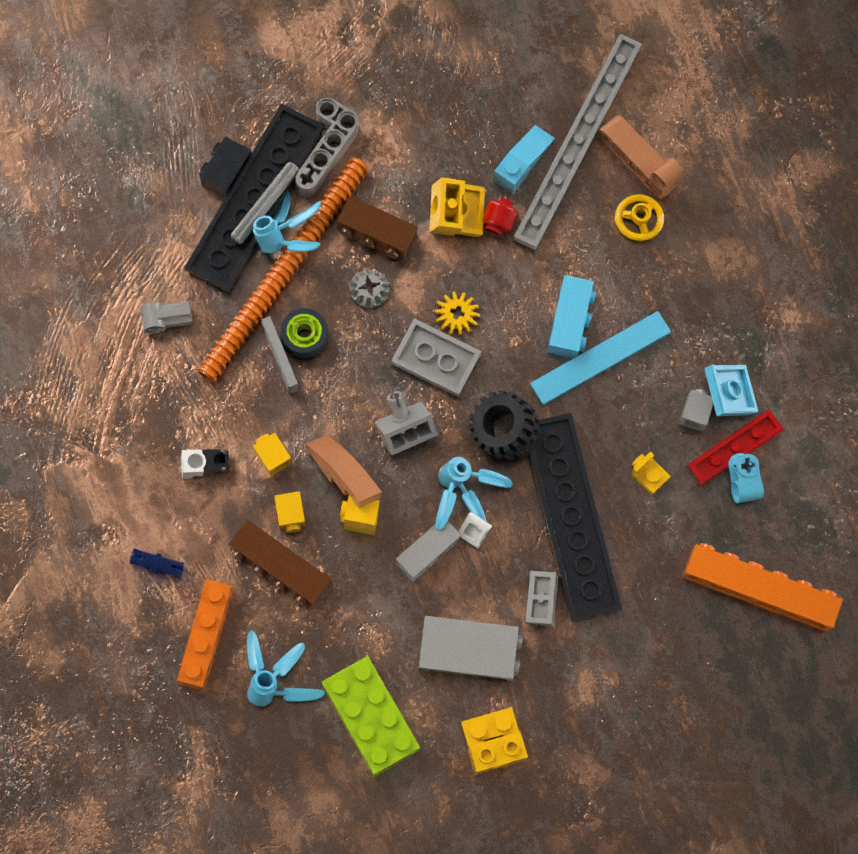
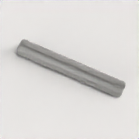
M288 162L231 233V238L234 241L242 244L253 231L255 220L268 212L297 175L299 168L295 164Z

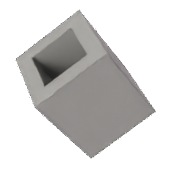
M701 389L689 392L679 421L680 425L704 431L714 404L709 392Z

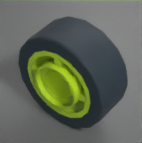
M299 308L290 312L281 324V341L285 350L292 356L300 359H310L319 355L325 349L328 342V326L324 317L317 311L309 308ZM306 329L311 332V335L302 338L298 335V332Z

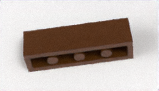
M246 520L229 543L230 550H232L231 555L241 563L245 560L253 565L251 569L263 578L267 575L273 579L274 582L272 584L284 593L287 590L295 595L293 599L305 608L308 605L314 608L332 584L330 577L249 520Z

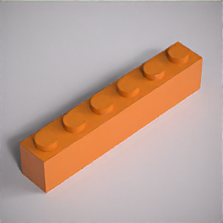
M705 543L695 544L692 548L682 576L683 578L826 632L834 628L843 599L836 597L837 594L827 589L817 590L812 588L813 585L804 580L793 581L788 579L787 574L780 571L769 572L763 569V565L750 561L745 563L740 561L739 557L735 554L728 552L721 554L716 552L713 546Z

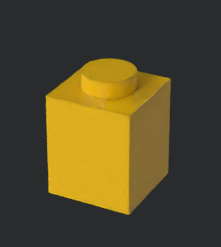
M276 433L270 436L269 434L262 435L255 441L256 444L253 445L254 452L270 477L292 464L290 455Z
M300 491L275 495L280 531L285 530L286 533H295L301 531V527H306Z

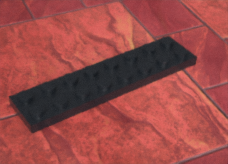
M280 104L186 263L185 271L228 293L230 292L258 244L253 231L242 244L234 241L231 238V233L288 162H292L300 170L324 131L323 124ZM296 176L264 216L273 218Z
M572 413L540 419L536 422L539 426V432L534 434L537 436L536 442L531 441L529 444L532 448L528 451L570 620L572 622L621 611L622 606Z

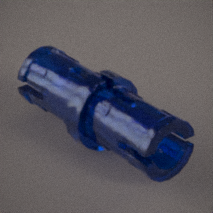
M136 548L133 549L132 554L134 555L130 557L131 565L151 569V572L155 574L161 572L180 579L181 571L184 569V562L165 558L160 553L154 555L137 550Z

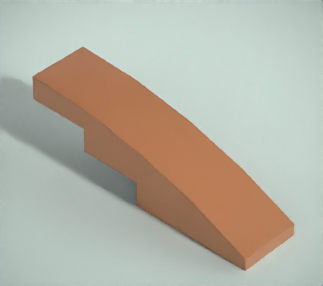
M329 435L305 444L306 449L330 483L335 482L344 495L349 494L358 508L381 498L382 491L369 474L348 451Z

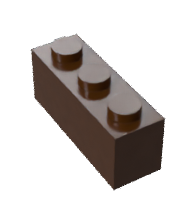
M349 196L337 220V230H339L341 235L350 239L353 237L359 239L368 248L381 249L387 256L393 259L400 258L405 260L417 236V226L352 196Z

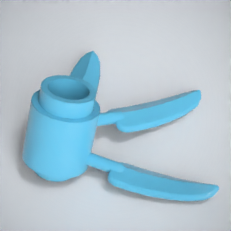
M287 192L273 219L270 216H262L256 219L253 224V232L261 250L265 253H276L283 245L287 246L289 251L307 252L319 248L320 242L284 241L280 230L287 226L292 229L307 221L320 209L321 202L315 203L285 222L291 203V195Z
M462 457L452 458L440 468L438 474L440 483L449 489L444 490L435 523L436 529L441 530L446 525L457 497L453 493V489L458 486L463 493L462 499L469 511L486 521L484 511L475 493L472 490L467 491L463 485V482L469 479L470 476L478 478L481 483L503 488H512V481L502 474L486 469H480L479 473L472 472L471 466L466 459Z
M253 630L249 631L247 635L249 668L252 671H256L247 691V697L252 704L266 706L272 701L274 695L284 696L283 699L287 702L313 701L321 699L325 695V691L319 689L285 688L283 691H276V677L278 675L281 677L285 676L296 664L305 650L304 643L297 644L273 666L274 673L272 674L270 671L263 670L264 664L257 635Z

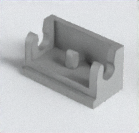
M530 571L526 623H529L532 627L542 625L548 629H555L560 580L556 572Z

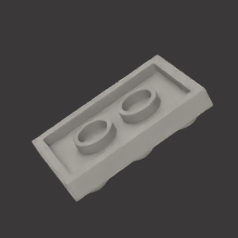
M414 318L392 358L391 364L459 397L482 351Z

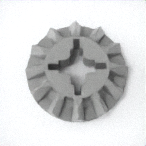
M364 268L363 271L355 273L350 281V295L360 306L367 308L376 307L387 299L389 282L385 275L376 269L367 270ZM367 279L371 285L377 286L373 288L372 296L367 289H362L366 287Z

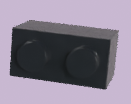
M226 136L221 143L217 142L212 150L211 160L209 163L205 162L199 172L202 186L225 198L249 159L251 149Z

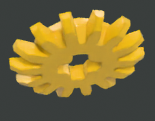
M452 292L453 299L444 295L446 303L440 301L437 303L442 309L435 310V314H441V317L436 319V322H444L441 327L442 330L447 326L450 327L449 334L451 335L454 329H458L459 335H462L463 328L469 333L471 331L469 324L471 323L474 326L478 324L473 320V317L480 318L479 313L473 312L479 306L470 305L474 298L471 297L465 301L466 294L462 293L459 299L456 292ZM460 307L461 312L465 315L464 317L459 316L458 319H454V314L450 313V311Z

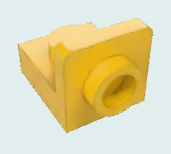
M649 452L646 456L641 454L631 464L634 468L630 475L652 496L671 476L653 459L654 454Z

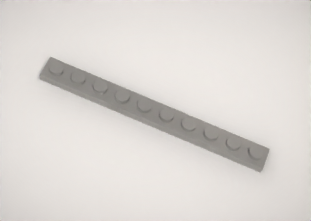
M623 34L619 35L513 240L536 251L640 51L642 43Z

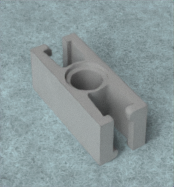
M449 521L441 530H437L434 525L396 558L395 564L413 583L460 541L461 534Z

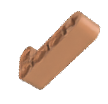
M616 115L598 130L601 140L657 198L663 199L681 184L684 177V169L674 158H669L665 162L620 115Z

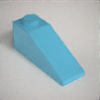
M535 125L509 151L496 168L493 182L513 195L555 141V138Z

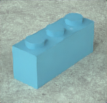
M564 275L547 350L548 353L575 358L578 356L579 351L584 352L587 337L582 336L584 328H589L592 315L587 313L589 304L594 305L597 292L592 290L594 281Z

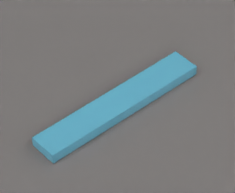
M657 311L531 382L529 386L543 407L668 336L671 330Z

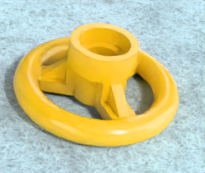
M637 194L625 198L618 205L615 221L619 231L625 237L634 241H646L652 239L661 231L664 224V213L656 200L646 195ZM644 202L636 204L632 208V211L625 210V208L631 203ZM654 209L657 215V222L654 228L649 231L646 224ZM637 214H642L644 218H638ZM623 219L632 220L638 225L641 234L627 229Z

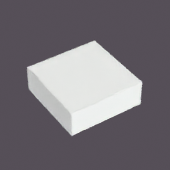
M470 512L458 532L461 534L462 539L478 549L492 525Z

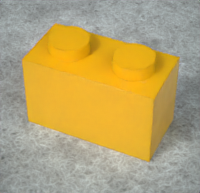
M349 495L348 502H342L340 511V522H344V530L375 536L380 511V500L358 508Z

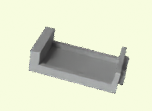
M425 616L418 671L429 672L431 670L506 679L507 682H512L513 676H518L520 660H515L516 650H521L523 635L518 634L519 627Z

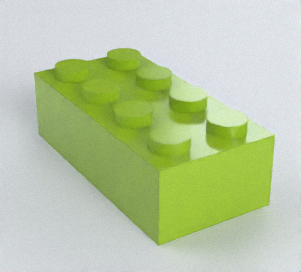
M368 656L322 681V687L373 777L378 776L420 751V746Z

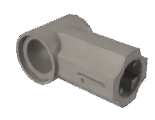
M189 301L166 305L159 302H151L140 307L143 331L145 333H160L169 327L192 324Z

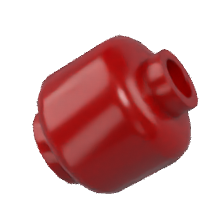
M500 197L499 201H489L482 217V221L486 225L485 229L500 236L511 232L518 216V211L512 207L514 202Z

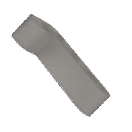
M323 98L316 105L317 122L323 124L327 132L296 175V190L304 198L313 197L319 191L359 132V118L357 114L331 98ZM325 110H330L333 112L329 116H325L322 114V112ZM346 122L352 123L354 126L351 128H344L342 125ZM336 141L340 145L338 147H330L328 144ZM317 161H325L327 163L323 167L315 165Z

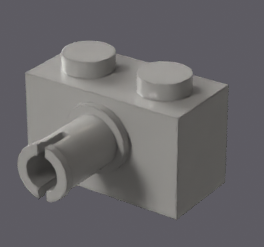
M399 391L393 392L396 400L393 399L392 394L387 396V401L393 414L375 421L382 443L391 456L438 435L432 416L424 404L418 402L406 407L403 394Z

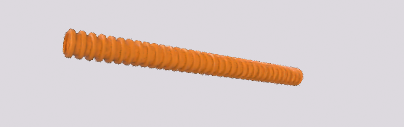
M357 158L349 160L350 164H346V170H342L341 176L336 178L337 182L332 183L333 188H329L327 190L328 194L323 196L324 200H320V209L306 221V224H302V230H298V236H294L292 240L316 242V240L321 238L320 234H324V228L330 226L329 222L334 220L333 216L338 215V210L343 208L342 204L347 202L346 198L351 196V192L356 190L355 186H359L360 180L364 179V174L369 172L364 162ZM287 248L283 250L284 255L281 254L279 256L280 260L275 261V267H271V272L265 275L266 279H262V285L256 287L257 292L254 291L252 293L253 297L248 298V304H244V309L238 312L239 316L234 317L235 322L229 324L230 329L227 328L225 330L226 334L221 335V341L216 342V348L213 347L211 349L212 353L207 354V360L202 361L203 366L197 368L201 376L211 382L217 381V375L220 376L222 374L221 370L226 369V363L231 362L230 357H234L236 355L235 351H239V345L244 344V338H248L249 332L254 330L253 326L258 325L257 320L263 318L262 313L265 314L267 307H271V301H275L276 295L281 293L280 289H284V283L290 281L289 276L292 277L294 275L293 271L298 270V264L303 263L302 258L308 256L307 252L289 251Z

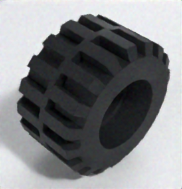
M499 391L498 395L495 392L489 393V398L482 397L480 399L482 403L479 406L475 404L473 409L476 412L475 414H470L469 419L473 423L469 424V430L473 432L471 437L481 449L498 459L504 460L506 457L511 460L514 459L515 454L521 457L524 455V449L529 451L532 448L529 444L531 441L536 442L537 436L534 434L539 432V426L536 424L539 420L538 416L534 414L535 410L521 397L510 391L509 393ZM506 414H513L514 425L510 432L502 437H495L494 428L497 421Z

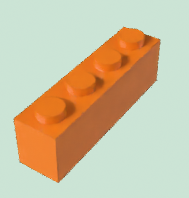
M206 579L178 674L177 682L179 685L205 691L233 594L231 585Z

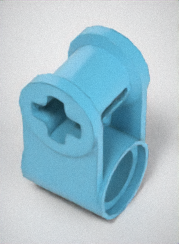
M734 454L729 460L728 467L731 477V492L735 503L763 499L764 488L761 481L758 459L751 454ZM746 461V466L741 468V464H744Z

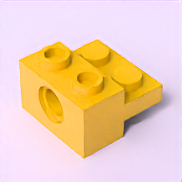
M444 177L432 185L429 233L454 236L455 234L474 237L482 236L485 187L468 185L463 180Z
M512 707L461 722L475 775L522 762L528 758ZM498 736H503V737H499V738H496V739H492V740L486 741V740L491 739V738H495V737H498Z

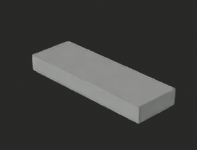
M270 316L266 317L261 321L262 329L286 388L292 394L299 391L297 380Z

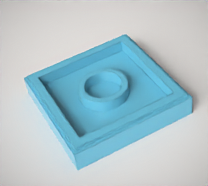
M710 365L704 368L717 416H744L758 413L746 365Z

